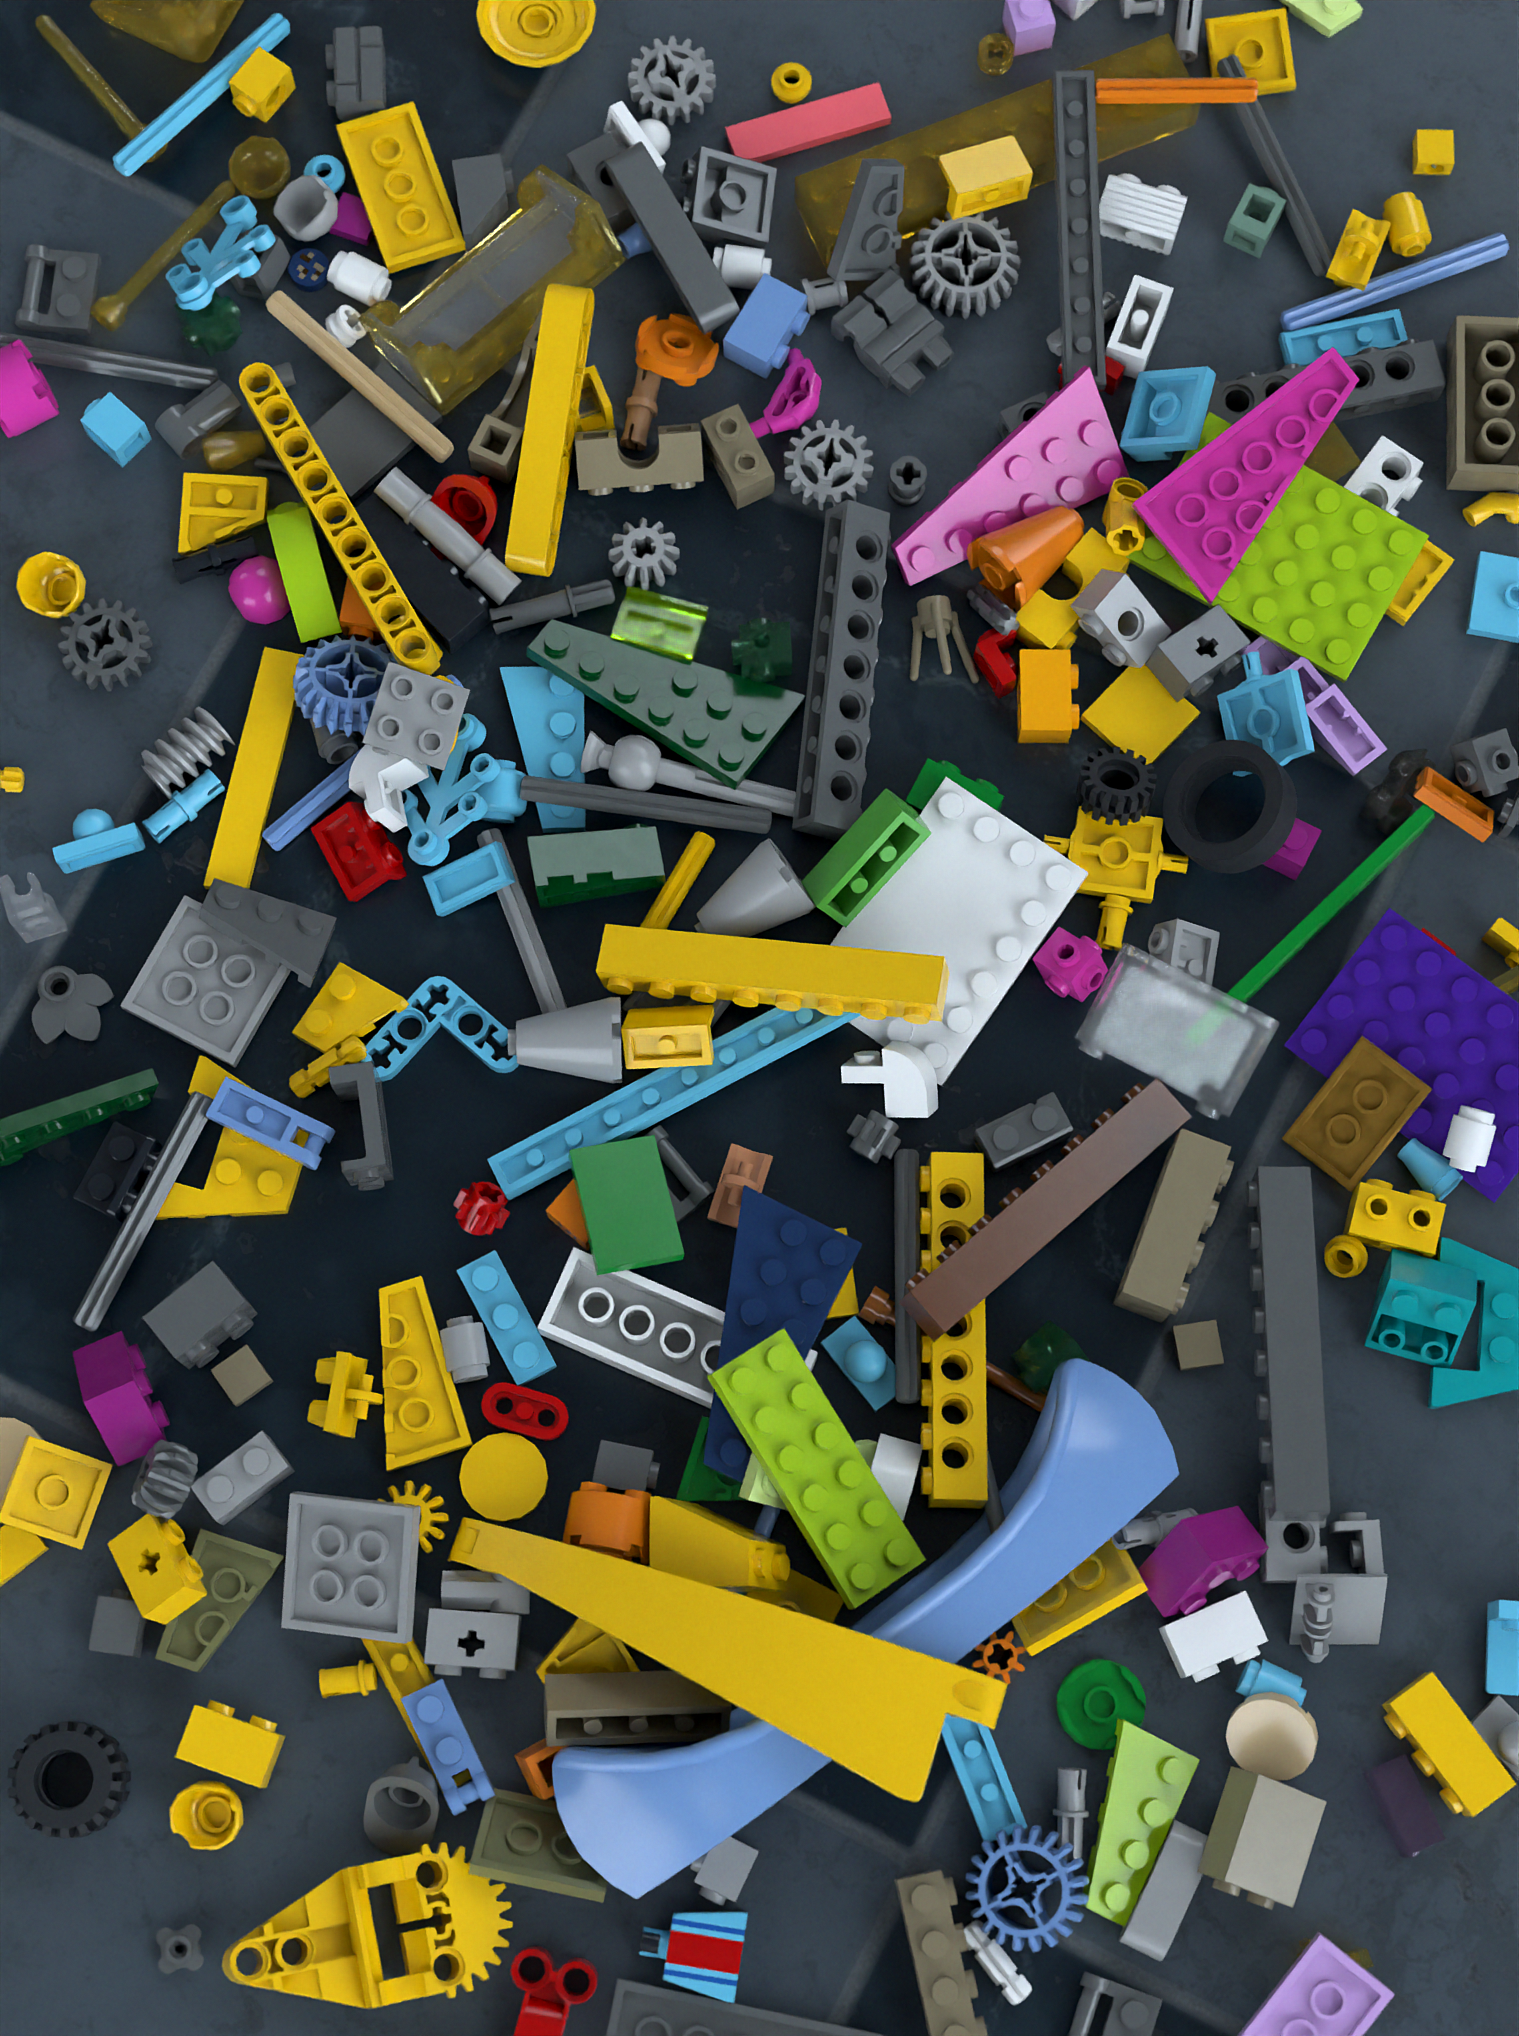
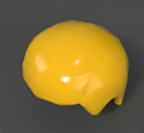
M41 552L29 557L19 569L16 583L19 597L26 608L43 616L56 619L68 617L71 612H76L84 599L86 579L79 565L65 556L52 552Z
M201 1780L185 1788L177 1794L170 1807V1827L172 1832L183 1836L193 1849L219 1850L236 1838L243 1825L242 1802L239 1796L229 1786L220 1781Z

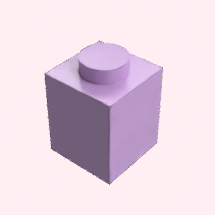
M1005 0L1002 22L1013 56L1051 48L1056 22L1049 0Z

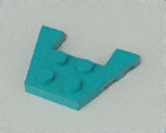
M1441 1237L1438 1239L1437 1261L1477 1272V1283L1481 1284L1476 1371L1439 1367L1430 1369L1428 1408L1431 1409L1519 1390V1269L1452 1239Z

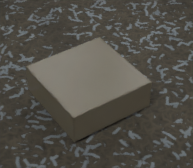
M1216 1320L1177 1325L1171 1328L1179 1371L1217 1366L1224 1363Z
M247 1344L210 1370L236 1407H239L274 1382Z

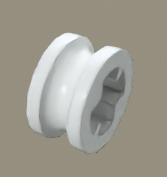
M341 305L336 310V313L330 314L325 320L327 331L346 348L354 345L356 339H361L367 333V327L361 315L348 305Z

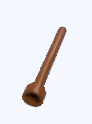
M875 1286L858 1316L872 1325L876 1321L881 1325L886 1322L895 1327V1302L889 1299L891 1294ZM921 1328V1336H928ZM986 1361L987 1382L1035 1410L1042 1412L1047 1398L1046 1395Z

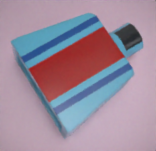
M674 1912L671 1931L648 1927L643 1928L639 1955L666 1959L664 1980L726 2002L734 2003L748 1912Z

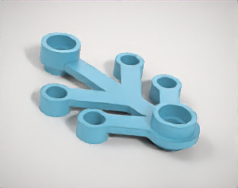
M237 196L229 200L221 208L220 214L227 226L211 253L201 238L190 240L182 247L181 253L188 264H197L201 269L200 272L192 273L186 264L176 265L167 272L166 279L177 294L176 302L181 309L196 311L204 308L211 302L216 287L237 273L241 278H246L260 269L261 263L255 253L249 249L253 248L254 251L261 252L274 244L276 238L268 225L264 224L255 227L247 236L234 244L240 233L250 230L257 223V218L255 217L257 211L248 196Z
M462 714L456 744L449 755L445 770L442 771L439 783H437L428 765L429 777L417 783L431 807L426 822L417 810L418 798L408 789L401 791L403 801L406 799L404 809L408 828L412 834L408 843V854L417 864L435 866L441 863L448 855L450 849L448 839L472 821L480 820L487 812L488 804L486 800L473 791L482 784L493 781L500 772L499 763L487 753L479 754L471 763V772L458 781L466 753L477 749L486 737L485 726L472 714ZM486 765H488V767L486 768V770H484V771L482 772L483 768H484ZM476 803L475 807L470 810L471 806ZM458 804L459 811L445 821L447 812Z

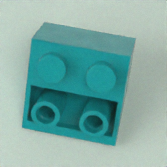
M1392 1248L1378 1284L1364 1346L1436 1367L1450 1369L1477 1302V1272Z

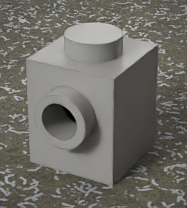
M730 1836L695 1860L690 1869L698 1872L694 1882L702 1885L699 1894L722 1906L727 1898L736 1902L759 1850Z

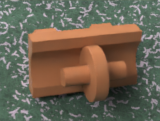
M731 1143L707 1219L737 1228L743 1186L745 1185L762 1194L773 1156L755 1152Z

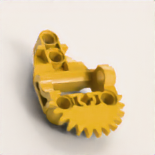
M439 1843L436 1854L431 1853L428 1844L420 1845L419 1853L341 1869L233 1943L224 1953L222 1968L225 1975L231 1981L238 1984L361 2008H375L444 1992L448 1998L456 1997V1986L459 1984L466 1992L474 1990L471 1974L476 1975L483 1981L489 1978L483 1965L484 1962L496 1966L500 1965L501 1960L493 1952V1948H506L510 1942L498 1935V1931L512 1928L513 1922L499 1918V1913L511 1908L512 1905L511 1902L496 1900V1897L506 1888L504 1883L490 1886L488 1883L490 1878L469 1874L471 1859L467 1863L464 1862L465 1847L458 1846L450 1858L447 1843ZM422 1862L429 1864L434 1871V1881L429 1888L421 1886L416 1878V1871ZM390 1883L397 1924L430 1918L432 1915H440L442 1924L435 1926V1928L428 1927L399 1933L406 1975L383 1980L367 1888ZM288 1939L297 1941L301 1948V1957L292 1966L287 1964L281 1955L282 1946ZM245 1948L251 1950L257 1959L255 1970L247 1976L242 1974L236 1966L238 1953ZM441 1954L446 1956L451 1963V1973L444 1981L439 1980L433 1971L434 1961Z

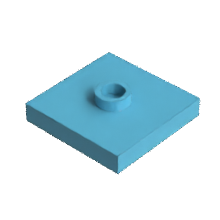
M1483 551L1479 553L1466 634L1519 643V558Z

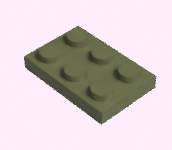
M493 1788L496 1795L486 1801L470 1861L469 1874L604 1902L608 1881L579 1854L567 1834L556 1801L542 1800L529 1795Z

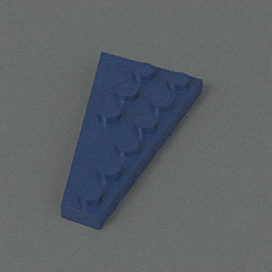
M744 1185L717 1369L783 1328L805 1362L863 1243ZM714 1390L703 1465L743 1484L753 1452Z

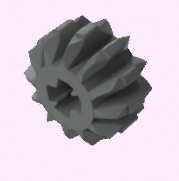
M159 1440L148 1450L147 1456L142 1461L140 1470L136 1474L137 1478L132 1487V1503L141 1508L145 1513L155 1517L160 1516L167 1519L173 1517L182 1508L183 1502L188 1498L190 1488L194 1484V1476L198 1471L197 1454L173 1441Z

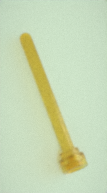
M40 15L36 19L37 28L130 133V141L148 126V124L141 123L49 16ZM168 142L150 157L146 163L160 157L165 152Z
M230 181L222 182L115 295L109 294L106 298H99L90 308V312L102 326L111 332H115L126 321L124 315L128 312L127 306L234 195V184Z

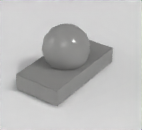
M1495 1695L1474 1717L1471 1724L1500 1763L1519 1781V1714L1499 1695Z

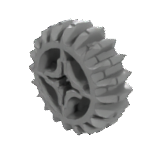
M947 211L944 214V222L933 217L930 221V229L922 228L920 230L919 241H915L912 245L911 253L913 257L910 258L909 268L914 272L912 274V283L914 286H921L919 291L921 300L932 297L931 307L933 310L943 304L946 306L948 317L954 313V309L962 310L961 315L964 319L969 317L970 309H975L976 313L982 317L985 314L986 305L996 310L1000 306V298H1009L1012 291L1011 286L1017 284L1019 274L1017 269L1020 267V258L1015 255L1018 249L1016 241H1008L1010 239L1009 228L997 230L999 224L997 217L985 222L983 221L984 213L979 212L975 218L965 216L952 220ZM958 241V243L954 247L949 249H942L941 253H936L940 248H942L946 244ZM975 243L980 244L986 249L978 247ZM963 252H965V262L968 265L967 275L964 274V265H962ZM988 274H994L986 282L972 286V283L977 279L987 278ZM943 278L952 280L956 285L947 282Z

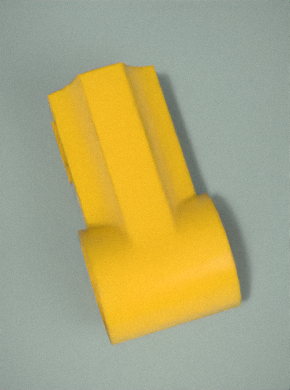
M1123 477L1113 481L1101 518L1102 523L1106 526V543L1111 545L1114 554L1129 556L1130 553L1141 550L1145 540V522L1133 509L1132 504L1148 492V489L1143 483L1132 478Z

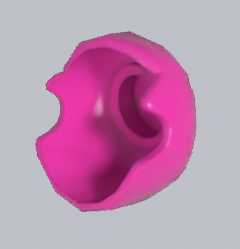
M260 555L244 560L232 571L229 578V593L234 604L246 620L254 623L269 624L282 619L291 610L277 560Z

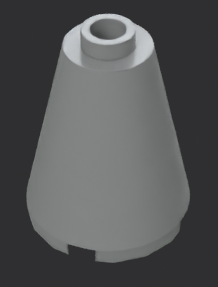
M768 838L753 850L696 913L700 922L694 926L698 933L748 938L808 914L816 905L802 885L801 879H798L791 869L790 863L774 842Z
M609 997L517 1020L516 1029H508V1055H517V1064L613 1084L622 1083L620 997Z

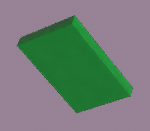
M655 1135L569 1150L568 1157L597 1275L683 1260L684 1250Z

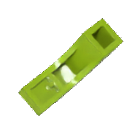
M285 502L278 505L275 509L266 511L277 561L301 643L341 633L338 613L325 572L311 514L305 502Z

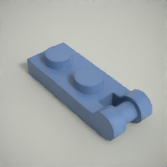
M225 1077L206 1113L208 1119L277 1151L312 1170L317 1169L322 1159L319 1154L325 1142L330 1143L336 1132L331 1127L228 1077ZM299 1129L310 1134L304 1147L293 1143Z
M440 1679L402 1698L401 1701L453 1815L455 1816L467 1810L466 1805L479 1798L485 1801L495 1796L492 1784L444 1680ZM468 1769L473 1781L458 1788L453 1776Z

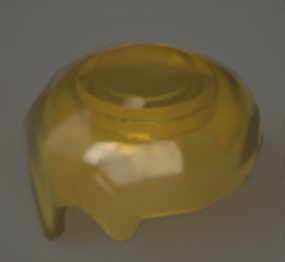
M249 137L244 143L235 148L228 162L230 179L241 194L253 199H270L282 192L291 176L290 159L284 147L273 137Z

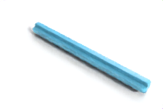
M275 13L115 154L113 156V166L123 176H130L230 87V79L258 46L269 52L290 33L289 21L279 13Z

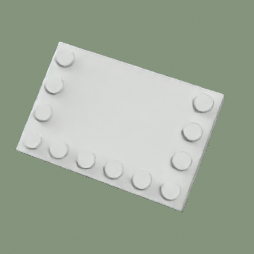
M947 777L919 815L932 834L846 928L844 926L841 928L830 944L831 946L945 956L950 974L942 1021L929 1020L927 1024H913L907 1022L902 1017L886 1016L883 1020H872L862 1015L849 1021L850 1024L884 1047L894 1040L906 1042L918 1048L930 1060L936 1073L937 1084L940 1086L944 1085L1088 876L1087 871Z

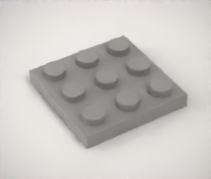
M184 895L120 1006L123 1010L236 1068L291 970L284 965H281L279 968L275 967L265 960L266 954L251 944L240 945L200 920L202 904Z
M298 1491L290 1493L281 1628L403 1644L412 1641L421 1506Z

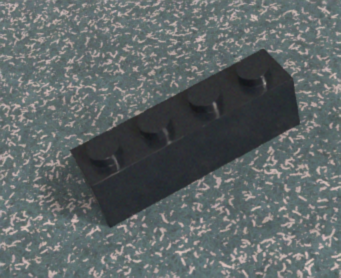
M373 493L355 509L418 618L451 655L489 624L486 609L489 604L484 596L475 587L472 586L470 589H467L458 580L461 575L457 568L446 557L439 560L431 551L433 545L417 528L412 532L403 522L404 519L376 493ZM364 548L353 550L357 556H360L365 551Z

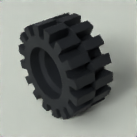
M1112 747V752L1109 754L1106 748L1099 749L1098 755L1092 752L1088 755L1087 761L1084 760L1081 765L1076 789L1077 803L1082 804L1081 810L1085 814L1093 811L1092 819L1099 821L1101 816L1105 817V824L1113 825L1114 819L1119 820L1120 826L1127 825L1129 818L1133 823L1140 821L1141 815L1145 817L1148 814L1149 808H1151L1157 781V775L1153 774V765L1151 763L1145 765L1146 758L1142 755L1136 759L1133 758L1134 751L1127 749L1126 754H1120V747ZM1105 783L1121 784L1128 789H1113L1106 786Z

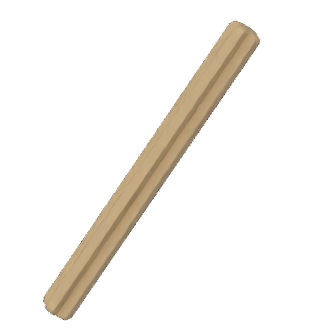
M276 291L268 298L266 306L272 315L437 462H444L453 453V443L284 292Z

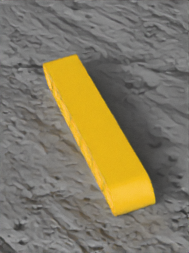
M550 283L545 292L505 554V565L512 572L549 577L554 569L594 312V291L591 288Z

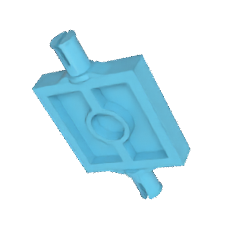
M1259 652L1247 653L1248 655H1242L1247 679L1235 689L1217 695L1226 740H1242L1253 743L1265 750L1282 767L1292 759L1315 752L1298 671L1287 669L1273 675H1263ZM1247 771L1233 772V775L1240 777L1251 774V772Z

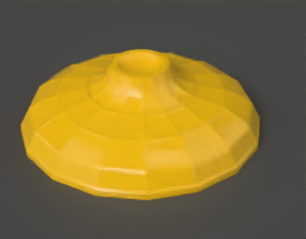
M479 0L476 16L481 36L494 53L516 65L540 68L559 64L581 49L592 33L596 7L594 0Z

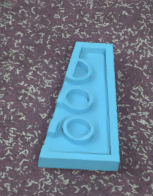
M542 666L500 667L528 776L585 783V772L580 773L582 753L585 747L584 693ZM535 802L543 833L586 832L585 809Z

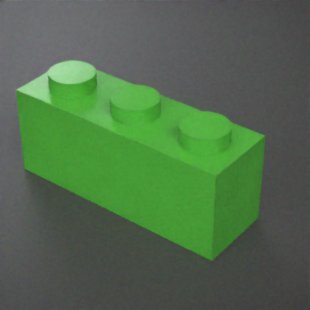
M886 788L801 883L816 907L846 928L932 833L914 808Z

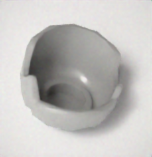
M316 175L301 176L290 182L279 194L274 207V215L291 237L298 241H312L329 232L337 220L338 201L333 191L320 177Z

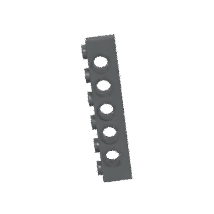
M1409 339L1400 342L1393 348L1380 350L1378 347H1370L1359 351L1354 356L1343 358L1360 379L1359 381L1363 384V387H1354L1331 423L1438 401L1446 383L1433 339L1419 342L1418 339ZM1293 363L1284 365L1272 373L1260 375L1259 372H1248L1240 375L1236 380L1223 383L1215 380L1206 417L1211 412L1230 424H1235L1267 399V395L1276 392L1309 365L1300 367L1299 364ZM1395 370L1402 375L1403 379H1393L1388 376L1386 371ZM1237 403L1242 406L1244 411L1240 413L1232 412L1227 408L1226 404Z

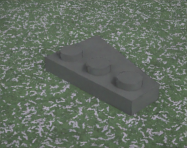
M862 159L827 270V274L835 281L878 280L890 269L900 277V267L896 264V250L901 248V234L897 231V216L903 211L904 166L896 159Z
M214 878L205 897L199 916L200 920L240 945L251 944L265 953V960L275 967L279 968L281 965H284L299 975L298 981L311 988L337 920L336 917Z

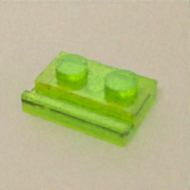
M628 586L611 637L693 661L703 632L704 623L708 617L709 607Z

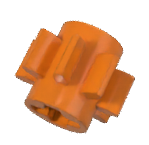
M1012 1631L1008 1632L1004 1639H997L994 1632L988 1637L990 1643L986 1646L980 1643L975 1647L977 1651L981 1652V1659L975 1661L971 1666L972 1668L983 1666L987 1671L986 1676L993 1678L994 1675H1001L1002 1681L1010 1684L1008 1673L1010 1670L1014 1669L1017 1672L1025 1670V1667L1017 1662V1655L1022 1654L1026 1649L1024 1646L1015 1648L1010 1643L1013 1638ZM992 1645H998L1000 1651L1008 1650L1010 1653V1658L1004 1662V1670H1000L997 1663L989 1664L987 1656L993 1653Z

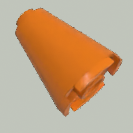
M1058 506L980 536L969 543L967 547V557L971 570L973 571L979 567L984 576V579L979 584L985 585L1010 609L1013 610L1015 608L1017 612L1026 602L1028 603L1039 588L1043 587L1065 561V557L1083 538V529L1085 528L1083 519L1074 509Z

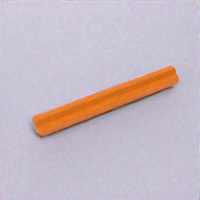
M1253 77L1098 79L1095 84V100L1099 104L1253 103L1258 95L1257 79Z

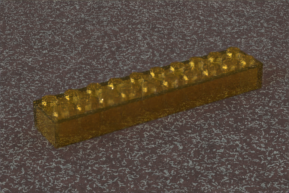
M1168 33L1073 69L1094 70L1095 84L1098 79L1190 78ZM1052 78L796 176L794 200L825 268L829 267L862 159H896L904 166L903 211L897 216V231L901 234V239L919 233L922 228L929 229L930 221L933 217L944 222V214L948 211L946 206L950 185L938 164L941 155L1011 135L1015 137L1033 171L1029 189L1055 180ZM1095 100L1098 162L1196 125L1201 103L1099 104Z

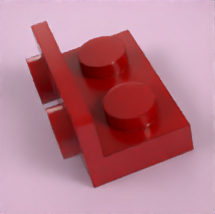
M347 802L310 828L348 901L355 902L389 879L401 880L407 875L402 865V854L389 841L382 828L384 825L379 821H373L368 815L364 803Z

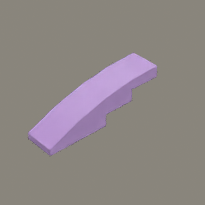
M1261 636L1246 648L1242 655H1248L1247 653L1250 652L1260 653L1259 657L1263 675H1273L1287 669L1298 671L1312 737L1350 774L1354 776L1387 750L1335 683L1329 686L1308 659L1302 656L1298 658Z

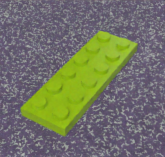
M784 1328L707 1376L849 1610L855 1609L926 1560Z

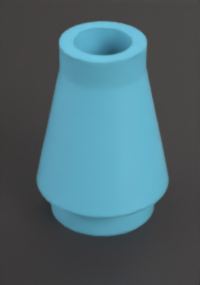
M1416 1138L1411 1139L1397 1155L1404 1162L1422 1190L1435 1195L1438 1201L1444 1199L1463 1178L1456 1170L1457 1168L1449 1166L1450 1160L1421 1144Z

